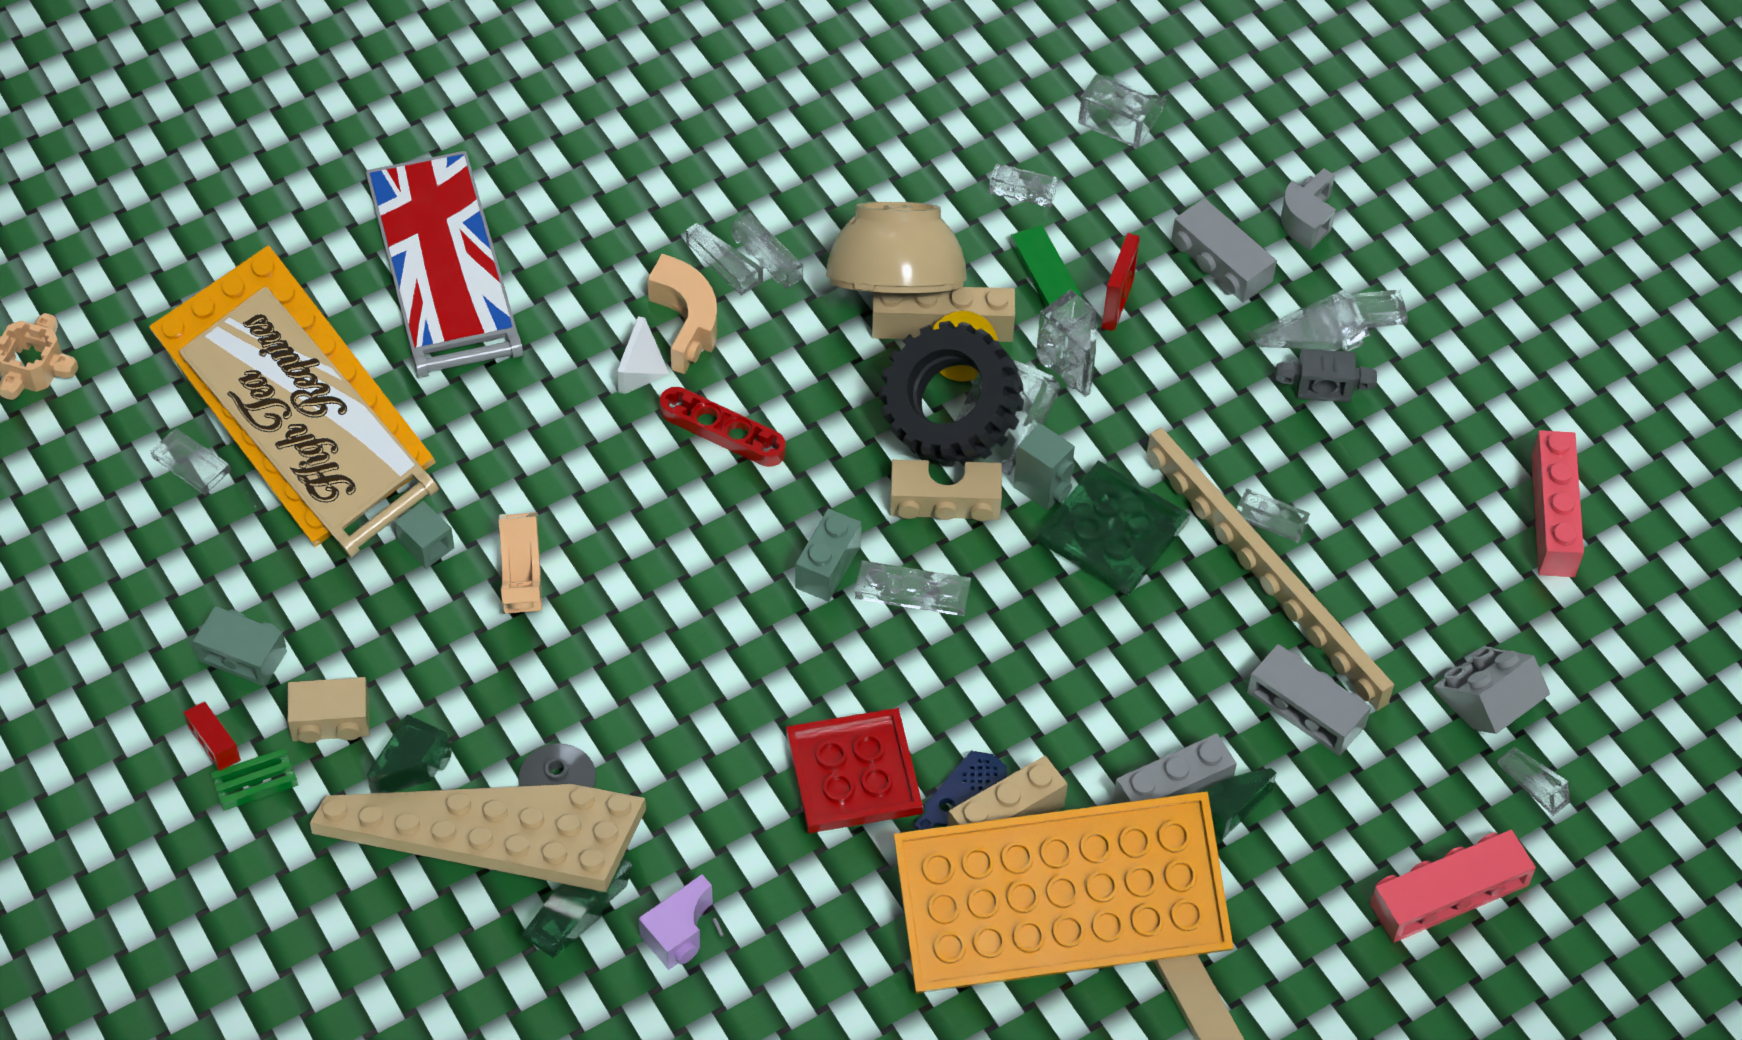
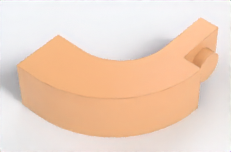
M661 254L647 279L648 298L651 302L677 311L685 319V323L671 347L672 370L685 374L691 362H697L702 349L712 353L715 347L718 332L717 302L709 282L697 269L684 261Z
M537 512L499 515L502 560L501 596L502 604H504V613L542 611Z

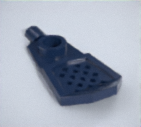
M971 750L924 805L926 814L914 823L915 829H931L936 824L947 826L949 811H942L939 808L940 805L948 803L954 808L1007 777V766L993 754Z

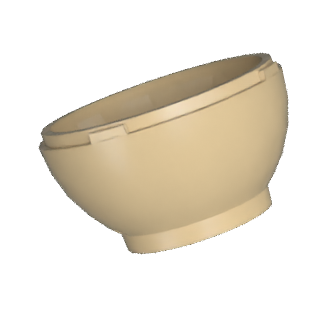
M866 202L857 204L855 216L844 226L832 246L826 276L830 278L831 285L851 290L884 293L952 291L962 288L963 282L967 279L962 248L953 231L941 218V207L914 202Z

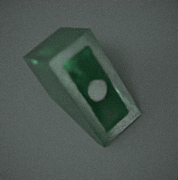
M407 714L367 773L370 793H391L431 782L438 770L442 771L446 768L451 758L452 751L450 750L447 732Z

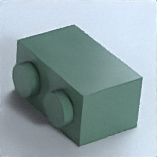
M1039 423L1017 446L1013 488L1047 511L1057 501L1062 502L1065 500L1072 489L1070 482L1071 474L1075 467L1073 462L1075 446Z
M828 508L795 564V588L829 602L861 547L862 522Z
M217 606L214 607L193 640L199 662L266 687L287 653L283 632L275 625L268 622L261 624L248 619L237 610L230 609L227 611Z

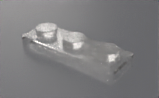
M861 560L855 588V599L965 616L971 578Z

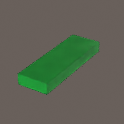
M1043 225L1011 234L1010 243L1051 318L1084 309L1085 300Z

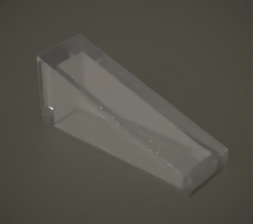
M1516 747L1498 759V765L1552 816L1570 803L1568 781Z

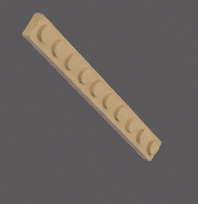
M1161 427L1150 433L1147 457L1152 466L1160 469L1166 475L1172 488L1178 494L1184 495L1192 504L1196 515L1201 519H1205L1210 524L1219 541L1227 544L1236 553L1240 564L1245 569L1253 572L1260 580L1264 591L1279 601L1288 618L1293 622H1297L1305 630L1310 642L1316 648L1322 649L1330 658L1334 669L1339 674L1345 675L1354 685L1357 694L1364 701H1368L1376 711L1389 704L1394 687L1393 682L1167 432Z

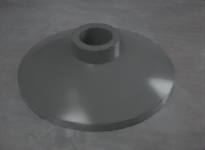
M549 744L536 749L525 759L519 771V786L574 784L595 788L596 770L590 757L581 749L568 744ZM555 769L563 770L560 774H552L550 772Z

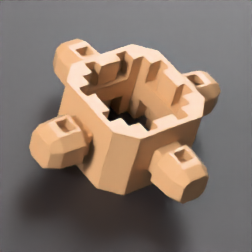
M44 313L33 324L24 321L12 323L7 326L3 335L0 336V376L2 378L0 381V395L3 398L13 400L20 395L23 389L35 392L46 389L50 386L55 376L63 378L74 377L78 370V364L73 357L61 352L55 334L58 328L55 316ZM31 346H34L35 351L42 352V361L36 359L34 364L28 362L26 367L22 365V362L15 360V352L21 353L23 349L29 350Z

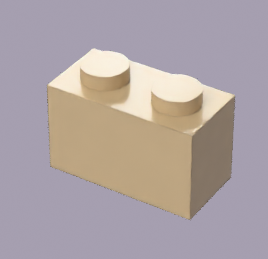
M366 678L288 682V725L292 741L314 743L321 739L340 738L342 740H354L358 737L370 736L369 692Z

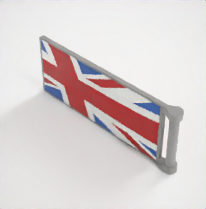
M461 151L367 170V180L418 378L429 376V372L512 355V358L522 357L521 340L516 329L467 152ZM508 338L507 342L430 358H425L424 355L484 341Z

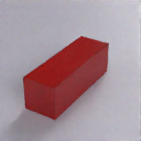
M205 701L183 712L188 729L219 771L241 761L236 743Z

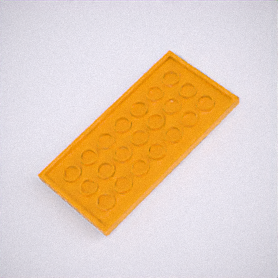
M268 245L149 327L313 546L317 547L331 537L332 534L180 354L181 348L260 289L267 287L424 471L436 462L431 453ZM412 476L410 479H408L406 482H404L401 486H399V487H398L397 489H395L393 492H395V491L398 490L400 487H402L403 485H405L406 483H408L410 480H412V479L414 478V476Z
M1208 791L894 833L916 994L1232 951L1234 949Z

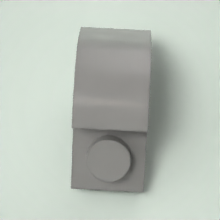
M1325 168L1314 178L1312 176L1308 177L1302 186L1292 180L1285 191L1281 211V224L1285 232L1292 239L1308 250H1312L1331 232L1336 211L1335 208L1325 202L1331 196L1335 177L1334 174Z

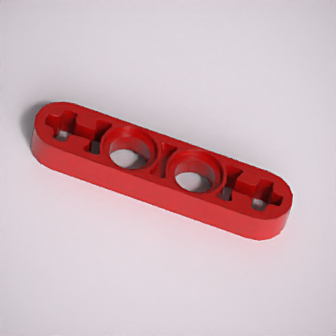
M671 387L666 389L660 396L661 415L665 420L762 466L774 467L779 465L786 456V444L783 435L771 428L685 388ZM703 414H711L717 418L710 425L701 424L697 419ZM741 428L747 431L748 435L743 439H733L728 433L733 429ZM771 445L776 446V449L771 448L768 452L763 451V447L768 449Z

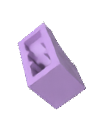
M703 874L638 918L640 937L668 970L678 963L685 964L697 954L698 949H700V930L696 925L702 913L713 904L712 885Z

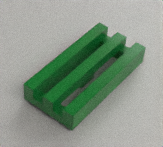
M286 748L211 773L223 811L298 786ZM286 773V776L263 783L265 779ZM245 786H249V787H250V788H248V789H245V790H242V791H239V792H236V793H233V794H230V795H226L227 792H230V791H233V790H236V789H239V788H242V787H245Z

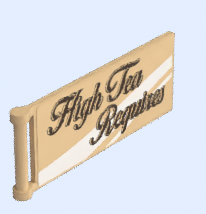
M267 287L260 289L180 349V354L327 528L349 557L352 558L360 552L359 547L427 494L432 496L439 491V487L430 475L422 469ZM412 476L418 481L415 486L349 536L344 531L347 526Z

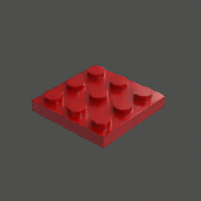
M899 708L786 726L787 741L808 834L923 813V804Z

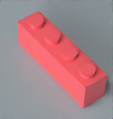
M1539 430L1531 454L1538 575L1576 577L1584 555L1576 433Z
M1512 829L1499 835L1494 832L1484 836L1477 844L1471 847L1452 849L1440 860L1432 863L1430 861H1423L1404 875L1399 877L1390 875L1383 878L1375 886L1370 906L1392 943H1395L1529 886L1536 867Z

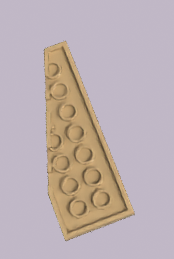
M574 784L325 796L312 818L310 826L312 834L606 892L646 811V802L643 797Z

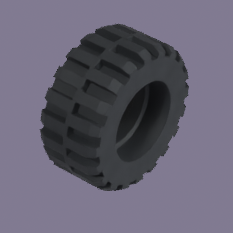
M951 321L940 322L939 329L936 330L930 324L920 328L921 335L913 338L910 334L902 340L905 344L904 348L900 352L894 349L889 356V359L893 362L891 367L883 368L881 379L886 383V386L879 388V399L885 404L881 408L883 417L890 424L889 428L894 435L914 454L917 453L926 461L931 463L938 461L942 466L953 467L955 461H959L963 466H965V462H974L973 457L977 455L986 459L993 455L990 448L996 443L1002 447L1009 440L1005 436L1007 430H1015L1019 423L1015 413L1016 411H1023L1024 399L1019 395V392H1022L1024 388L1022 379L1017 374L1018 368L999 342L995 341L989 333L981 328L975 330L971 324L960 322L958 327H955ZM956 365L971 366L977 370L982 379V390L979 400L971 412L960 420L945 424L933 423L926 418L922 410V398L926 386L937 373Z

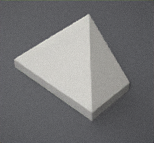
M640 316L636 320L617 370L618 392L623 394L669 375V371L644 317Z

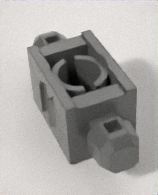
M1302 348L1299 364H1295L1294 361L1277 363L1275 380L1292 385L1293 382H1296L1297 398L1351 402L1354 387H1357L1358 390L1376 387L1377 371L1361 366L1359 369L1356 368L1355 352Z

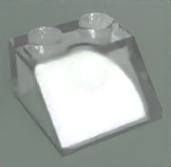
M1096 74L1081 96L1078 124L1139 148L1166 107L1168 100L1110 75Z

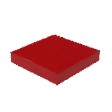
M1127 233L1107 284L1102 329L1114 331L1118 325L1135 279L1140 243L1138 235Z

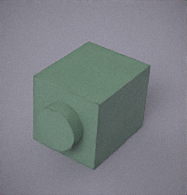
M424 501L413 508H409L394 521L398 542L425 569L455 548L452 528Z

